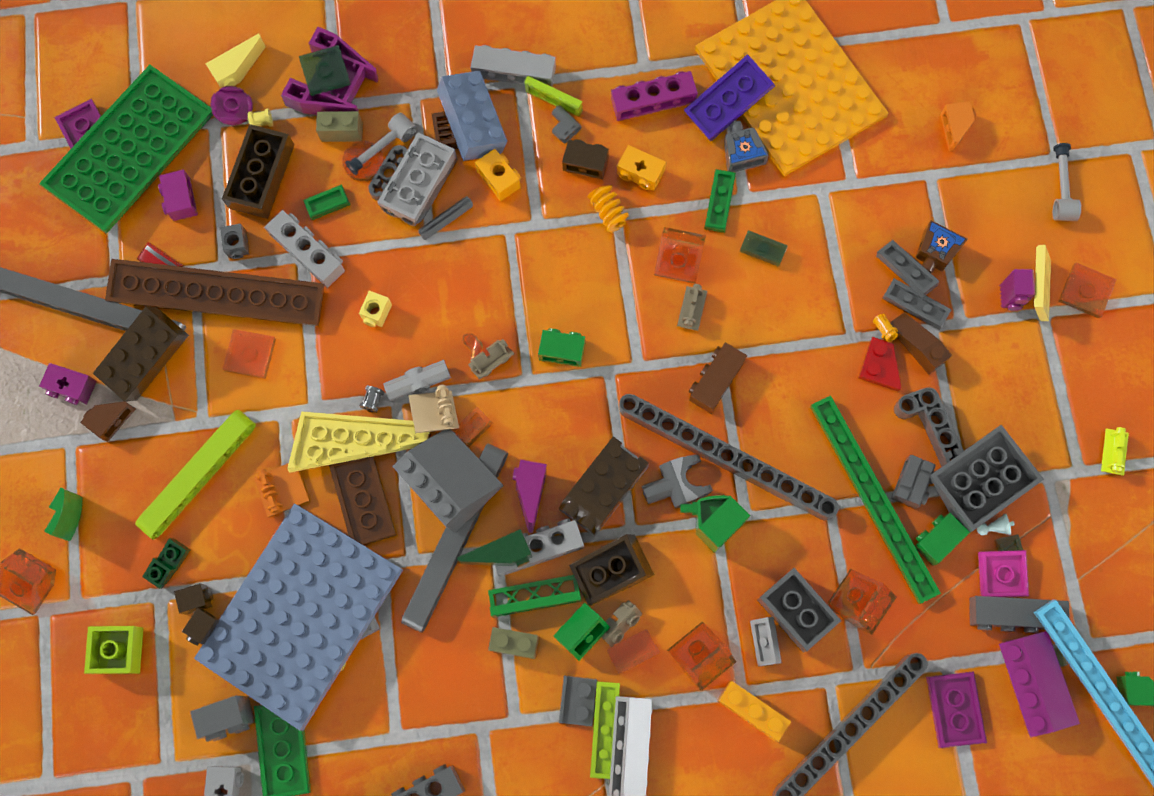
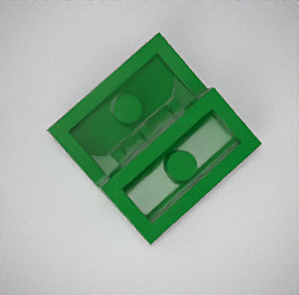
M60 487L49 505V508L56 512L44 532L51 536L71 541L81 517L83 497Z

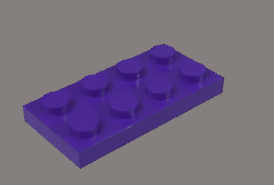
M747 54L687 106L684 111L711 142L773 89L775 85Z

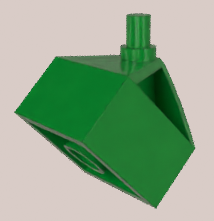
M708 496L700 498L697 502H692V504H680V513L696 515L695 534L714 553L751 516L731 496Z

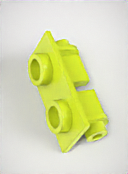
M1117 427L1116 430L1106 428L1101 465L1102 472L1124 476L1129 435L1125 428Z

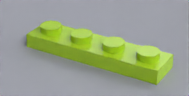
M597 682L591 778L610 779L616 696L619 697L620 683Z

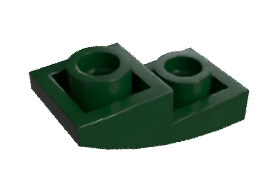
M169 538L159 556L152 559L142 577L157 588L162 589L180 567L190 549L176 539Z

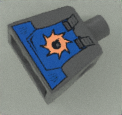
M741 121L731 123L729 125L731 133L726 134L724 141L727 171L738 172L766 165L769 155L755 128L743 129Z

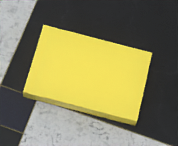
M1038 245L1036 247L1034 307L1041 321H1049L1051 259L1046 245Z

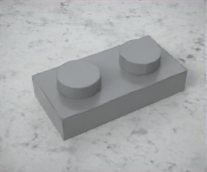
M774 617L751 620L758 667L782 663Z

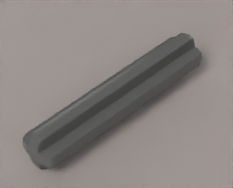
M468 196L464 197L418 230L420 236L424 240L428 239L473 207L471 199Z

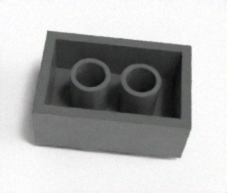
M795 568L790 570L757 599L802 652H807L841 622L840 618Z

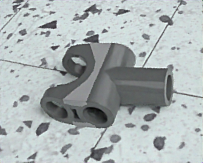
M700 456L680 457L660 465L659 468L663 478L641 486L647 503L651 504L671 497L674 508H679L680 504H691L713 491L711 485L704 487L694 486L686 479L687 470L701 462Z

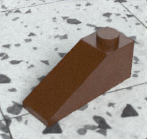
M905 312L890 322L893 327L898 329L897 338L929 375L946 363L952 356L937 337Z

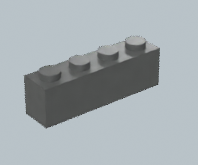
M974 596L969 598L970 625L977 626L978 630H992V627H1001V631L1015 632V628H1024V633H1039L1038 629H1046L1034 612L1051 600ZM1056 600L1070 619L1069 601Z

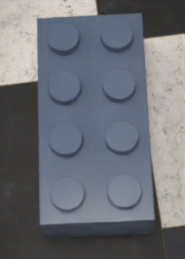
M474 71L442 76L437 92L463 161L482 158L493 149H496L501 154L507 139L481 72Z

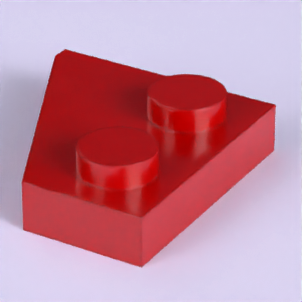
M872 337L858 378L899 392L901 382L894 344Z

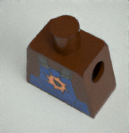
M930 220L924 230L916 258L923 262L922 266L931 274L935 268L943 271L965 244L967 238Z

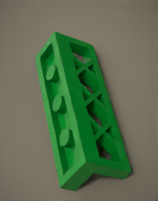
M574 575L488 590L491 606L489 607L490 614L493 618L581 602L579 585ZM573 580L574 592L563 593L559 590L563 582ZM559 583L557 587H554L551 584ZM544 585L554 589L551 596L541 597L536 593ZM537 587L534 592L529 588ZM522 589L532 593L531 597L525 601H518L514 598L519 590ZM515 591L512 596L507 592ZM504 593L510 598L506 604L495 606V594Z

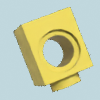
M369 291L359 312L363 323L371 327H375V325L383 327L392 303L388 297ZM373 308H380L378 313L370 314Z

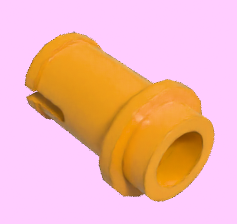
M880 314L874 318L873 323L881 332L883 340L891 342L898 337V329L891 325L885 314Z

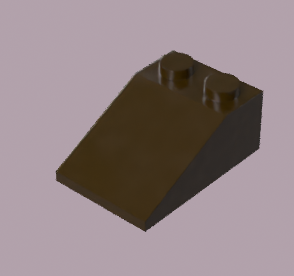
M625 534L569 565L588 606L628 589L654 575L635 534Z

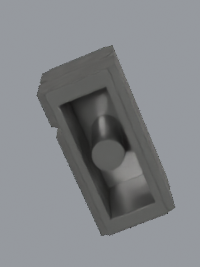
M914 455L908 456L891 499L914 509L920 507L921 504L925 505L929 497V492H926L929 484H933L930 475L934 473L936 465Z

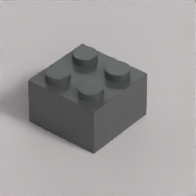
M233 696L190 711L197 739H206V742L224 739L227 737L226 733L237 734L249 730V725L255 723L249 696Z

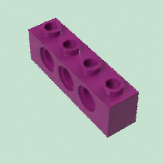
M681 71L672 76H660L651 81H639L634 85L618 86L611 90V101L617 121L691 104L697 99V89L691 71ZM675 88L677 91H670L669 89ZM650 93H656V94H658V95H656V96H651V95H649V94H650ZM634 97V98H637L638 100L632 101V100H630V98Z

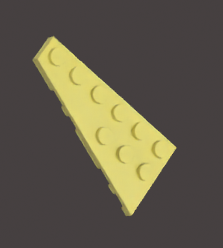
M301 411L287 469L290 473L412 449L429 439L430 432L415 433L414 423L410 420Z

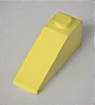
M257 34L207 62L206 65L220 88L227 86L235 87L236 84L243 80L266 46L261 36Z

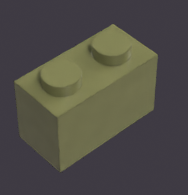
M358 111L317 112L316 132L321 142L362 141L363 122Z
M492 627L488 650L535 659L539 636Z

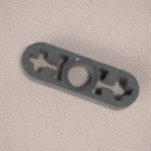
M397 145L390 150L370 182L368 189L373 199L379 200L388 185L386 183H389L392 178L385 177L384 171L386 169L396 171L403 158L399 157L397 160L395 155L403 153L404 156L407 152L404 146ZM380 187H382V192H375V188L379 189Z

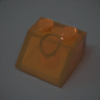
M664 227L654 275L696 284L706 235Z
M19 548L0 562V596L29 614L34 615L54 586L56 569Z
M850 569L827 605L833 612L855 627L873 635L897 597L885 584Z
M703 622L668 649L670 655L700 691L736 663L727 646Z

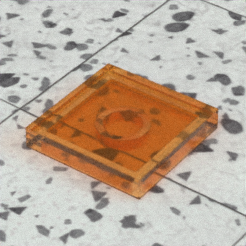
M1075 263L1072 266L1058 302L1100 319L1117 279Z
M233 329L223 370L266 379L276 338L274 336Z

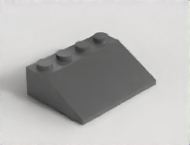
M1002 425L930 475L949 513L969 532L974 531L1044 480Z
M451 429L443 430L410 449L392 466L438 519L455 533L504 486Z

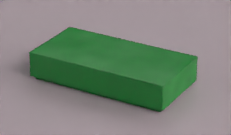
M342 185L303 200L311 220L350 205Z

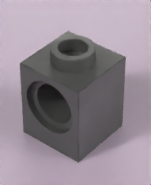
M241 223L220 227L223 251L229 258L239 259L243 255L250 254L247 231ZM235 240H239L236 245L231 246Z

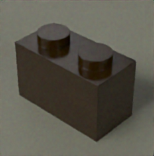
M568 139L562 160L563 171L603 180L609 158V148L601 144L591 145L582 140L576 139L573 141Z

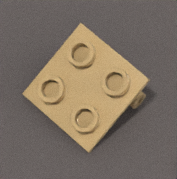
M445 385L437 386L436 392L408 396L415 433L459 428L452 390L449 391Z

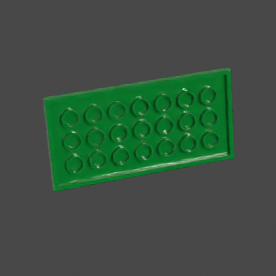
M149 64L39 184L107 234L213 116L211 107Z

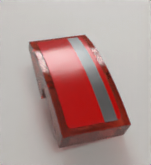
M149 241L137 257V260L140 262L184 267L182 263Z

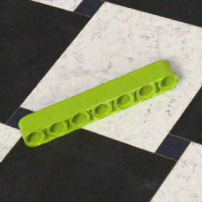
M240 410L234 411L140 515L135 525L152 540L158 538L253 432L256 423Z

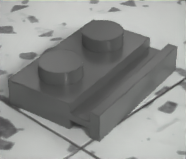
M564 676L559 723L592 726L597 679Z

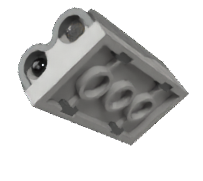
M418 132L378 200V205L388 215L398 217L409 225L416 226V224L420 223L428 213L457 162L455 149Z

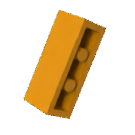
M733 681L728 682L717 699L719 703L777 742H779L791 723L790 720Z

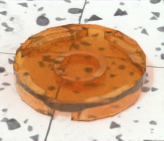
M368 141L355 142L352 144L353 146L349 149L347 148L342 158L343 167L352 179L361 182L370 181L384 162V156L380 150L363 164L357 175H354L345 162L347 160L351 161L354 157L358 158L374 145V143Z

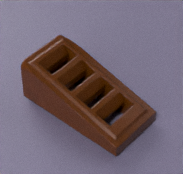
M445 111L432 113L436 141L453 149H459L451 127L438 128V125L449 124L448 120L437 121L439 118L447 117ZM451 130V132L439 134V132ZM452 136V139L440 140V138Z

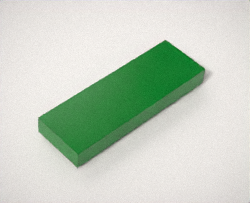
M715 169L705 230L725 233L735 172Z

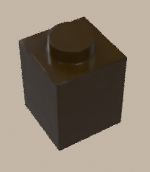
M199 583L174 591L180 614L188 615L194 613L197 608L207 609L212 607L213 593L207 585Z
M197 608L182 632L188 635L186 639L196 646L199 643L205 644L219 623V619L206 610Z

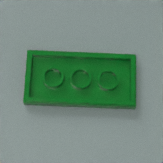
M263 705L254 706L262 795L296 796L311 793L305 731L298 730Z

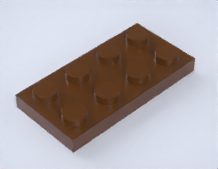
M374 456L329 465L349 537L364 546L395 536V528Z

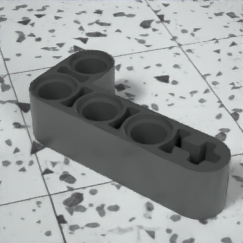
M928 387L904 395L894 405V413L901 419H908L919 415L941 467L947 464L950 458L954 459L964 451L940 396L935 389ZM922 396L929 397L931 404L925 403L922 400ZM907 403L911 410L905 411L901 404ZM932 415L938 417L940 421L939 424H935L932 422ZM940 436H945L948 439V445L940 441Z

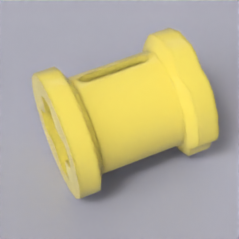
M269 108L262 112H248L249 124L259 127L273 126V119Z

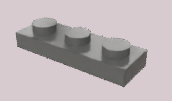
M892 240L877 252L876 257L922 298L938 286L939 280L895 241Z
M895 278L882 298L939 330L951 312L950 308L926 295L922 298L911 287Z

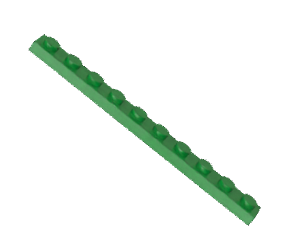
M831 395L812 404L810 408L918 604H922L941 594Z

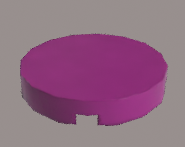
M227 86L220 88L218 92L212 95L211 110L215 118L223 124L240 125L248 120V112H252L253 103L251 97L244 93V90L241 88Z

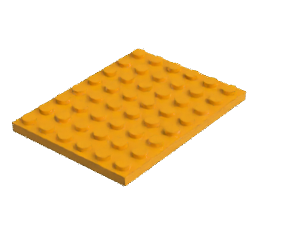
M775 0L695 45V51L716 81L748 54L774 83L775 87L743 113L741 117L749 128H755L769 157L783 177L883 120L889 114L806 0Z

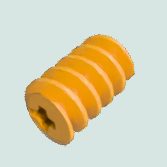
M611 185L598 187L587 195V198L591 199V204L595 206V211L599 213V218L603 220V224L607 227L609 233L622 228L626 223L625 219L629 216L627 212L621 214L625 207H617L621 201L620 199L613 200L617 194L616 192L609 193L612 190Z

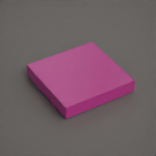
M1026 550L978 552L981 596H1029Z

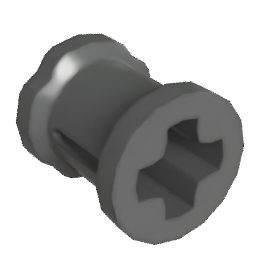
M367 385L365 387L366 394L359 407L377 413L380 397L385 392L379 388Z

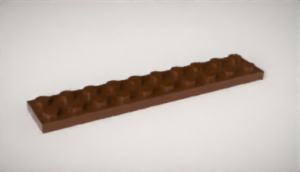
M111 259L105 301L319 326L325 285L317 282Z

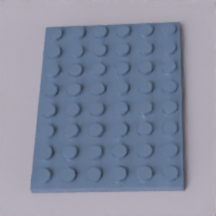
M294 503L220 617L219 623L194 659L298 730L303 731L403 569Z

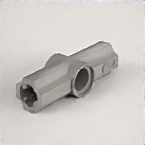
M442 360L424 368H412L406 371L405 375L385 382L383 385L391 402L409 394L423 393L430 386L448 380L451 376L445 361Z

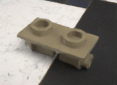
M694 284L693 287H686L677 324L678 327L698 331L707 291L702 290L701 285Z
M504 339L497 340L486 348L490 354L489 356H486L482 351L470 360L471 362L468 366L481 379L488 376L500 364L507 362L514 352L507 347L508 345Z
M629 600L626 603L623 602L613 613L618 618L616 622L610 617L606 621L610 628L601 638L611 647L623 639L625 632L630 627L636 625L642 615L637 606L633 605Z

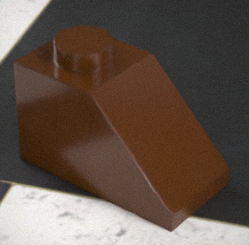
M124 401L94 405L92 409H89L84 414L80 423L100 439L108 442L136 408Z

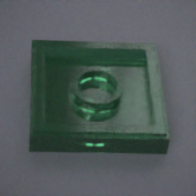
M339 45L298 56L311 96L351 85Z

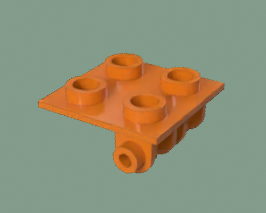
M289 463L270 471H266V469L257 472L258 475L254 477L267 517L291 509L294 503L301 505L310 501L300 472L289 473L287 469Z

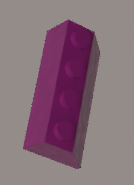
M1045 631L1000 643L999 646L1029 736L1034 737L1080 724L1048 632Z

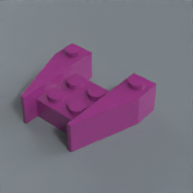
M317 27L309 42L312 55L323 60L309 85L293 78L289 79L281 94L285 106L303 114L317 115V112L358 111L357 106L352 104V101L364 78L378 82L376 68L338 35Z

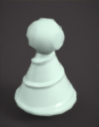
M1003 514L988 526L983 523L977 528V532L980 535H987L989 531L1011 535V526L1015 524L1014 521L1009 522L1007 515Z

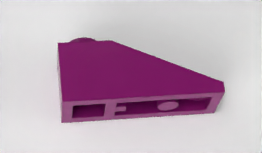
M520 460L519 468H514L513 480L516 481V491L528 532L533 533L546 479L547 464Z

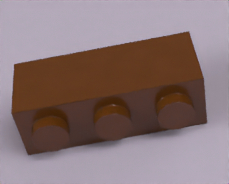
M726 342L722 348L718 346L711 356L714 358L711 365L706 364L700 375L703 377L699 383L695 381L691 386L689 401L712 414L745 363L748 355Z

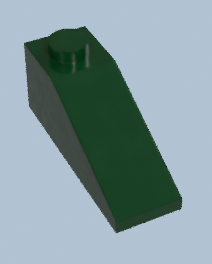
M521 529L457 558L461 564L516 565L521 567L529 563V558L533 556Z

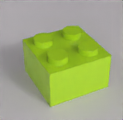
M88 626L84 673L140 674L143 628L137 626Z

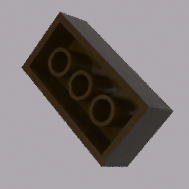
M249 124L222 196L223 202L229 209L268 219L294 148V143L289 134Z
M145 307L93 374L124 402L137 401L189 335L157 307Z

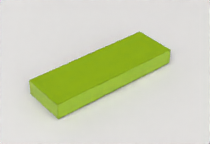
M527 76L524 81L527 93L554 106L560 105L565 111L580 117L583 111L581 100Z

